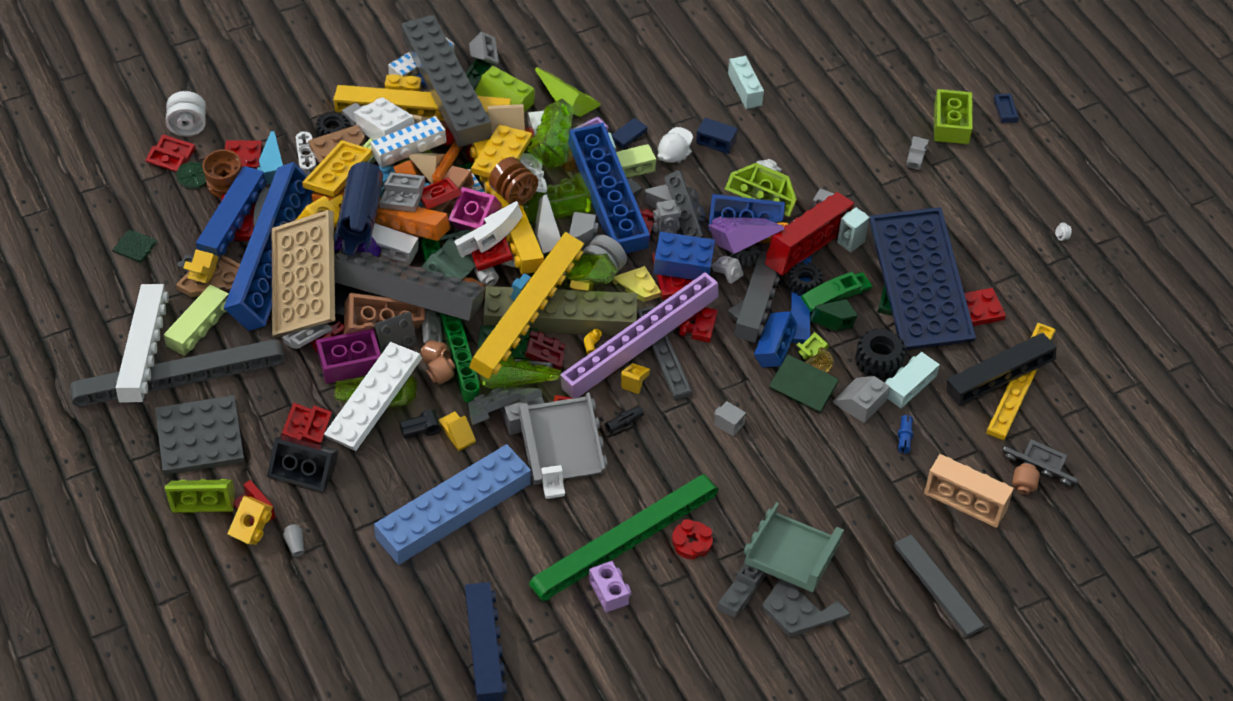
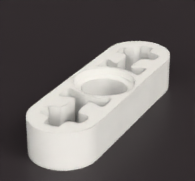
M300 132L296 135L299 166L306 173L309 171V168L316 166V161L308 145V141L312 140L311 134ZM305 151L310 152L309 155H302L301 153Z

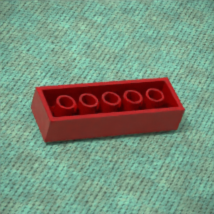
M836 192L832 196H828L823 202L816 204L811 210H807L801 217L795 218L789 225H785L784 230L771 236L770 247L766 252L765 265L783 275L791 270L792 266L795 267V264L801 263L834 240L839 234L841 218L846 212L853 210L854 202Z

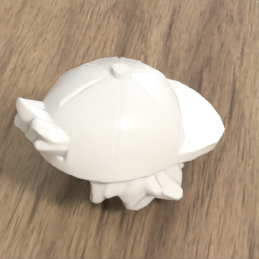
M681 127L671 129L669 133L663 136L659 143L658 160L668 163H680L682 160H685L692 153L689 147L693 139L692 133Z

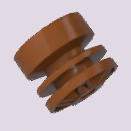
M221 149L213 151L203 160L202 167L209 192L218 198H222V194L228 192L242 169L240 158L235 152Z
M507 157L501 160L493 168L489 176L490 187L509 204L517 201L519 206L532 198L537 190L539 181L534 173L525 168V165L514 157Z

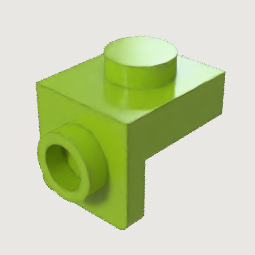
M814 332L803 344L799 342L797 347L800 349L798 353L805 360L809 358L814 363L829 345Z

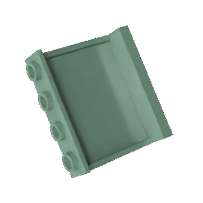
M776 502L772 509H768L765 520H761L758 532L755 531L753 533L751 544L747 543L743 552L746 555L744 564L814 592L840 545L844 529L836 527L833 534L830 535L777 513L779 503Z

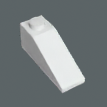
M547 194L539 198L534 231L543 255L550 253L561 238Z

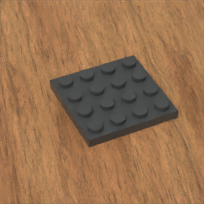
M234 395L155 407L164 475L244 463Z

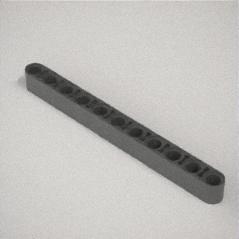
M268 340L154 364V367L150 369L151 380L147 382L148 392L279 365L285 360L281 342L279 340ZM119 372L72 382L70 384V393L73 405L81 407L118 399L116 384Z

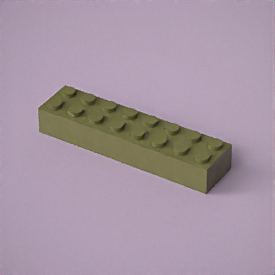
M486 286L483 315L484 325L496 326L514 302L510 298L513 288ZM557 289L552 298H547L548 303L544 310L539 309V316L534 323L530 322L529 326L532 329H538L537 332L588 334L594 329H599L602 335L615 336L636 321L637 293Z

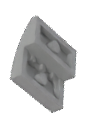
M390 172L384 184L385 192L379 202L380 208L415 212L423 192L425 176Z
M326 323L287 334L282 338L287 346L298 349L331 331L332 327Z

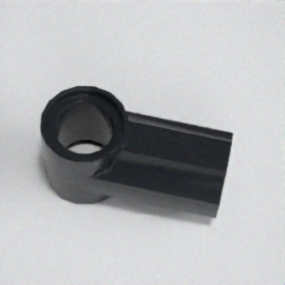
M432 409L423 411L419 417L399 421L404 438L423 433L427 436H433L442 429L437 413Z

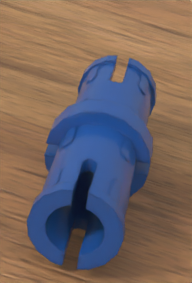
M907 415L901 417V426L898 431V451L902 453L903 447L904 454L909 453L911 449L910 444L913 438L912 416H909L908 421Z

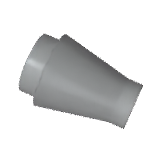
M298 524L285 527L283 537L294 557L303 555L305 553L303 529Z

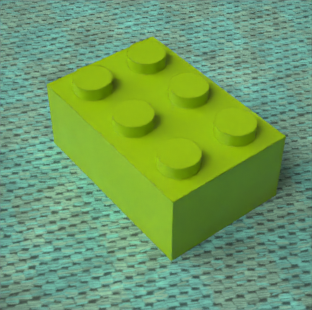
M937 89L934 103V141L969 144L972 133V92Z

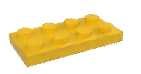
M498 125L471 167V173L489 178L491 171L501 160L507 157H514L519 160L532 140V133Z
M341 140L302 182L303 188L335 197L346 185L348 171L351 166L359 162H367L373 156L372 149Z

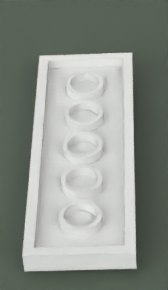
M390 342L324 433L325 437L356 451L421 361L422 356L415 351Z

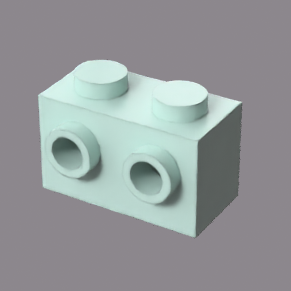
M858 208L846 212L841 218L837 243L850 253L862 245L866 240L869 216Z

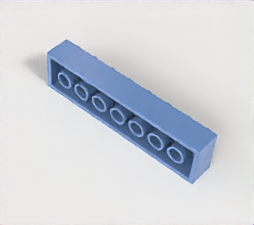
M506 444L374 523L375 538L395 562L400 565L531 484V470Z

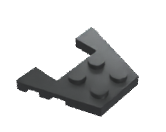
M498 387L491 390V393L488 395L481 394L475 396L473 401L468 402L471 422L474 425L489 419V412L518 400L527 403L542 397L541 389Z
M782 579L778 581L762 605V610L789 637L814 630L815 627L823 624L826 626L833 624V621L839 619L845 620L850 615V612L838 601L821 612L794 584Z

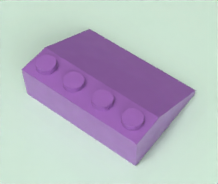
M718 217L712 220V224L708 225L716 245L734 254L784 230L782 225L764 218Z

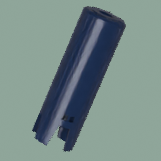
M370 162L356 163L348 171L334 236V242L337 241L338 236L342 238V253L354 256L359 244L366 242V250H368L371 244L383 183V174L376 165Z

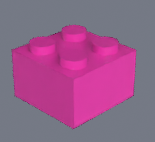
M462 187L461 196L458 197L449 221L456 229L472 232L485 225L484 218L499 211L502 204L494 195Z

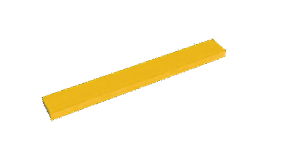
M1037 323L1031 337L1044 333L1052 340L1056 329ZM1038 368L1009 382L986 434L1005 440Z

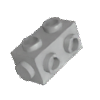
M674 200L656 202V210H653L655 222L652 223L654 234L657 233L658 239L660 232L677 234V230L680 229L678 220L681 217L680 208L676 207Z

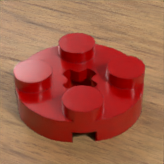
M685 519L673 531L672 545L675 547L676 553L683 558L696 559V557L701 555L704 557L712 548V530L703 523ZM694 537L698 541H693L691 543L689 542V538Z

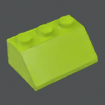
M492 66L482 75L475 93L477 96L510 98L511 105L523 104L524 112H526L534 104L535 88Z
M232 480L170 481L165 485V492L172 513L233 512L235 488Z

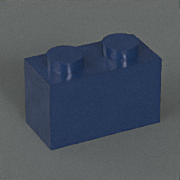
M704 118L697 130L696 144L729 154L736 142L738 128Z

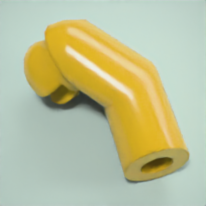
M594 329L585 336L584 345L587 355L596 350L595 344L602 336L601 330Z

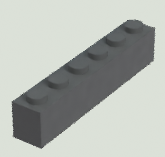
M762 250L760 251L733 337L754 343L757 336L762 335L764 325L761 324L766 323L768 313L765 311L770 310L772 300L769 299L774 298L776 288H773V286L777 287L780 278L777 274L781 275L765 265L767 256L766 252Z

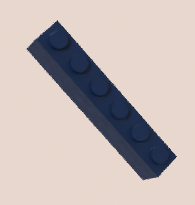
M490 582L465 584L477 701H503V694H507L506 681L501 679V675H505L504 662H499V657H502V645L497 644V639L500 638V628L495 626V621L498 620L497 608H493V603H496L495 590H491Z

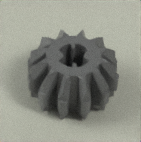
M755 243L735 254L730 252V257L739 259L741 268L747 267L750 269L751 266H756L761 249Z

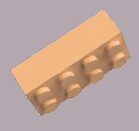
M939 454L930 469L924 494L997 528L1007 511L1014 488L967 465L956 462L950 457Z

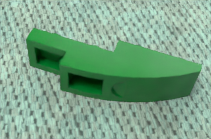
M850 272L815 287L803 294L801 298L810 312H813L815 306L819 304L841 301L844 298L870 291L873 286L863 272L858 274Z

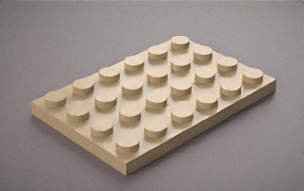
M326 210L272 228V336L281 337L306 328L335 321L333 211Z

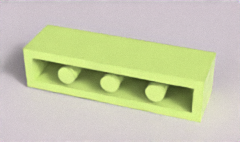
M649 144L616 152L626 178L655 171L656 158Z
M209 285L164 333L166 347L183 356L191 351L196 343L207 334V331L227 312L224 309V305L229 293Z

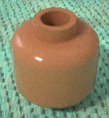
M431 340L422 347L421 356L424 363L428 365L440 356H444L448 360L451 352L445 343Z
M440 356L428 364L426 372L433 383L437 382V384L441 385L454 377L453 370L456 367L451 358L447 360L444 356Z
M1021 464L1014 470L1012 486L1020 494L1028 495L1029 492H1034L1038 488L1039 471L1034 465Z

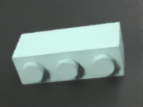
M742 56L730 59L728 75L745 108L762 106L764 90L747 57Z
M923 352L916 357L913 356L905 367H901L893 378H889L885 382L890 386L887 399L902 409L937 377L940 364Z

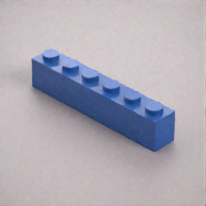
M243 166L196 242L197 250L217 255L219 259L222 254L226 253L227 246L230 241L234 240L236 231L242 227L246 215H249L253 203L257 202L261 190L266 187L264 171Z

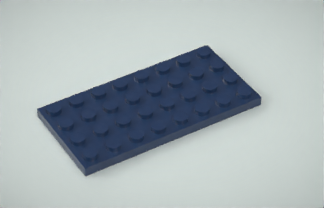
M942 208L870 215L869 223L896 331L900 336L899 339H903L906 350L975 341L976 336Z

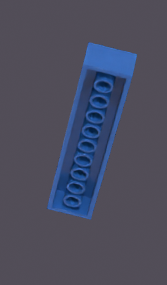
M295 162L277 168L224 305V309L248 331L264 327L272 308V228L295 221L305 207L311 203V195L315 192L303 188L302 182L308 175Z

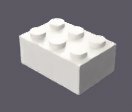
M383 97L376 99L366 106H362L354 112L356 125H359L363 134L373 140L415 124L411 114Z

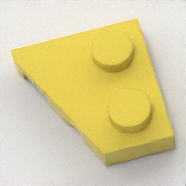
M645 266L616 275L612 279L613 284L622 285L625 287L626 292L637 293V298L642 302L661 297L660 289Z

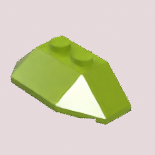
M758 163L731 172L725 190L742 197L785 202L784 215L788 217L791 216L797 202L790 177Z

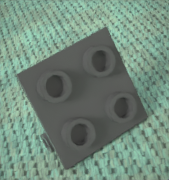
M411 312L375 323L377 343L381 354L390 342L405 348L418 345Z

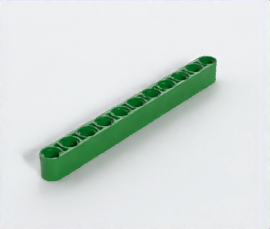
M427 238L422 239L424 263L432 254H435L440 249L438 241ZM438 312L447 345L451 352V359L456 367L455 373L462 398L468 403L473 401L475 396L480 395V383L477 373L469 368L472 356L461 318Z
M705 474L700 475L535 575L529 582L530 588L541 601L550 599L589 575V569L612 561L710 501L717 495L718 487Z

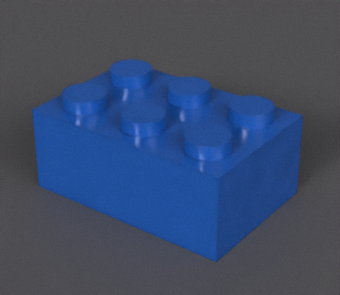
M660 232L653 274L695 280L705 272L710 276L715 240Z

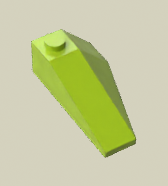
M536 67L535 71L557 104L564 109L563 112L573 117L575 114L581 117L601 105L600 102L589 95L578 91L577 88L565 83L551 73Z

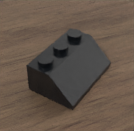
M284 435L279 436L274 440L267 477L324 492L335 470L339 450Z

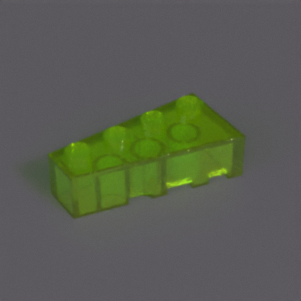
M563 98L546 106L541 117V124L536 129L537 134L533 136L531 140L532 145L527 149L529 153L550 170L566 163L568 157L569 130H571L574 108Z
M577 173L572 179L568 180L565 178L560 180V183L557 185H547L546 193L535 192L532 198L522 205L529 223L533 224L536 223L539 198L547 194L554 218L557 219L571 216L574 212H590L591 194L581 174Z

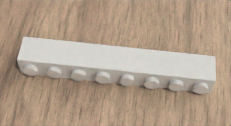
M141 284L116 384L119 402H143L144 395L148 393L147 382L151 380L150 369L154 367V354H157V341H160V328H163L162 317L166 315L165 304L169 302V293L165 292L164 284Z

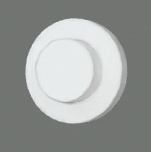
M1060 223L1056 228L1055 233L1059 241L1068 240L1071 236V227L1066 223Z

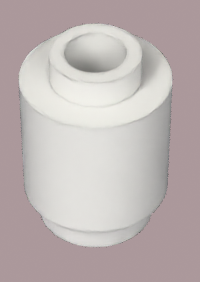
M476 266L474 267V272L481 283L486 286H494L497 283L499 276L493 267L477 271Z

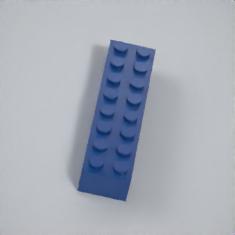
M604 122L569 130L568 144L604 234L617 241L625 253L647 249L649 247L650 234Z

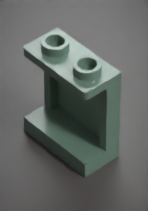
M450 237L442 248L427 259L422 267L426 271L440 272L444 276L458 277L462 281L476 265L470 254L463 258L460 256L454 240Z

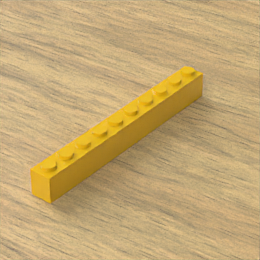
M337 85L333 99L335 112L342 113L343 109L354 103H358L362 107L383 97L409 114L426 118L436 116L439 121H445L430 92ZM478 96L487 115L488 106L511 105L510 98Z
M489 139L472 143L470 155L471 158L475 159L474 162ZM480 176L481 182L484 181L485 193L494 195L501 202L500 210L510 205L490 187L489 178ZM521 205L519 207L523 216L505 238L509 243L511 254L514 255L515 267H519L522 275L524 273L536 272L543 263L544 256L524 208Z
M567 232L562 235L476 352L469 368L488 380L493 374H498L502 367L501 362H506L512 353L510 351L511 348L515 349L520 343L521 339L519 337L521 334L523 336L526 335L530 328L529 323H534L538 318L539 309L544 310L548 303L547 298H552L556 293L557 284L562 285L566 278L565 273H570L575 266L573 262L575 260L579 261L584 253L581 251L584 245L583 242Z

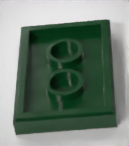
M787 355L769 388L821 414L839 379L795 357Z

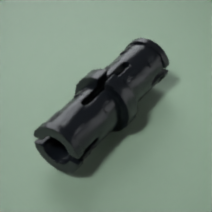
M636 405L626 412H620L619 416L606 422L605 427L612 434L623 426H629L630 422L644 416V411L640 405Z

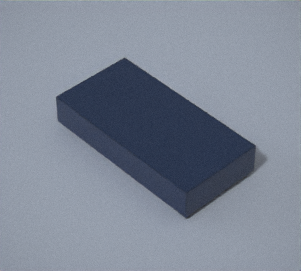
M994 94L993 99L1000 122H1018L1019 117L1012 94Z
M633 118L612 134L613 141L624 149L644 134L648 126Z

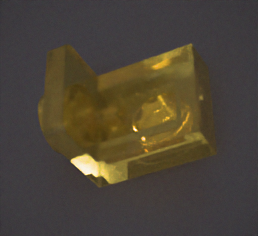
M821 347L818 349V353L805 363L827 373L832 369L834 359L829 351Z

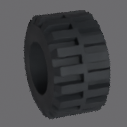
M875 328L873 331L868 330L866 334L863 333L857 345L855 363L856 366H859L858 369L861 372L864 371V375L875 376L879 380H883L885 377L889 379L891 376L896 375L903 365L906 350L904 341L899 339L900 336L898 334H893L894 331H886L884 328L881 330Z

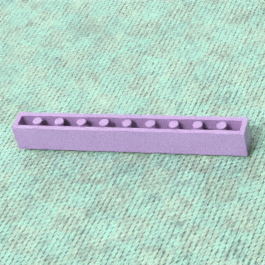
M706 272L560 374L562 390L571 398L580 397L719 297L718 282Z

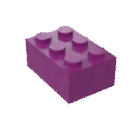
M373 328L316 340L317 354L326 384L366 376L381 356Z

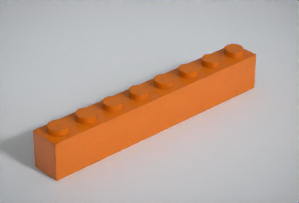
M342 189L335 197L343 196L345 189ZM314 192L311 195L313 202L323 196H326L329 201L335 198L319 192ZM378 203L375 223L381 226L439 241L450 230L447 213L427 210L418 206L415 212L380 208Z

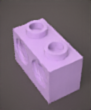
M613 561L589 569V582L606 613L629 605L630 587L627 583L624 584L622 573L618 567H615Z

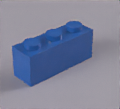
M791 311L770 313L754 353L756 360L762 368L782 365L798 326Z

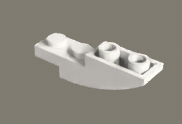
M516 201L484 218L485 225L455 240L454 242L460 256L463 258L477 249L483 253L506 237L523 216L518 202Z

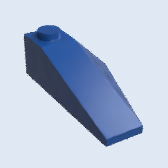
M712 194L709 225L712 224V220L718 217L764 218L772 222L783 221L785 202Z

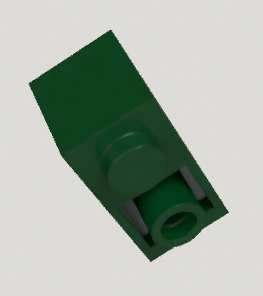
M846 299L815 306L810 320L834 331H841L852 328L858 315Z

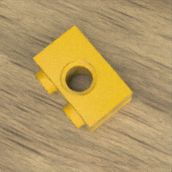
M244 496L228 531V535L247 544L257 545V542L263 536L265 524L271 518L273 507L253 497ZM253 516L254 524L251 526L249 521L250 518Z

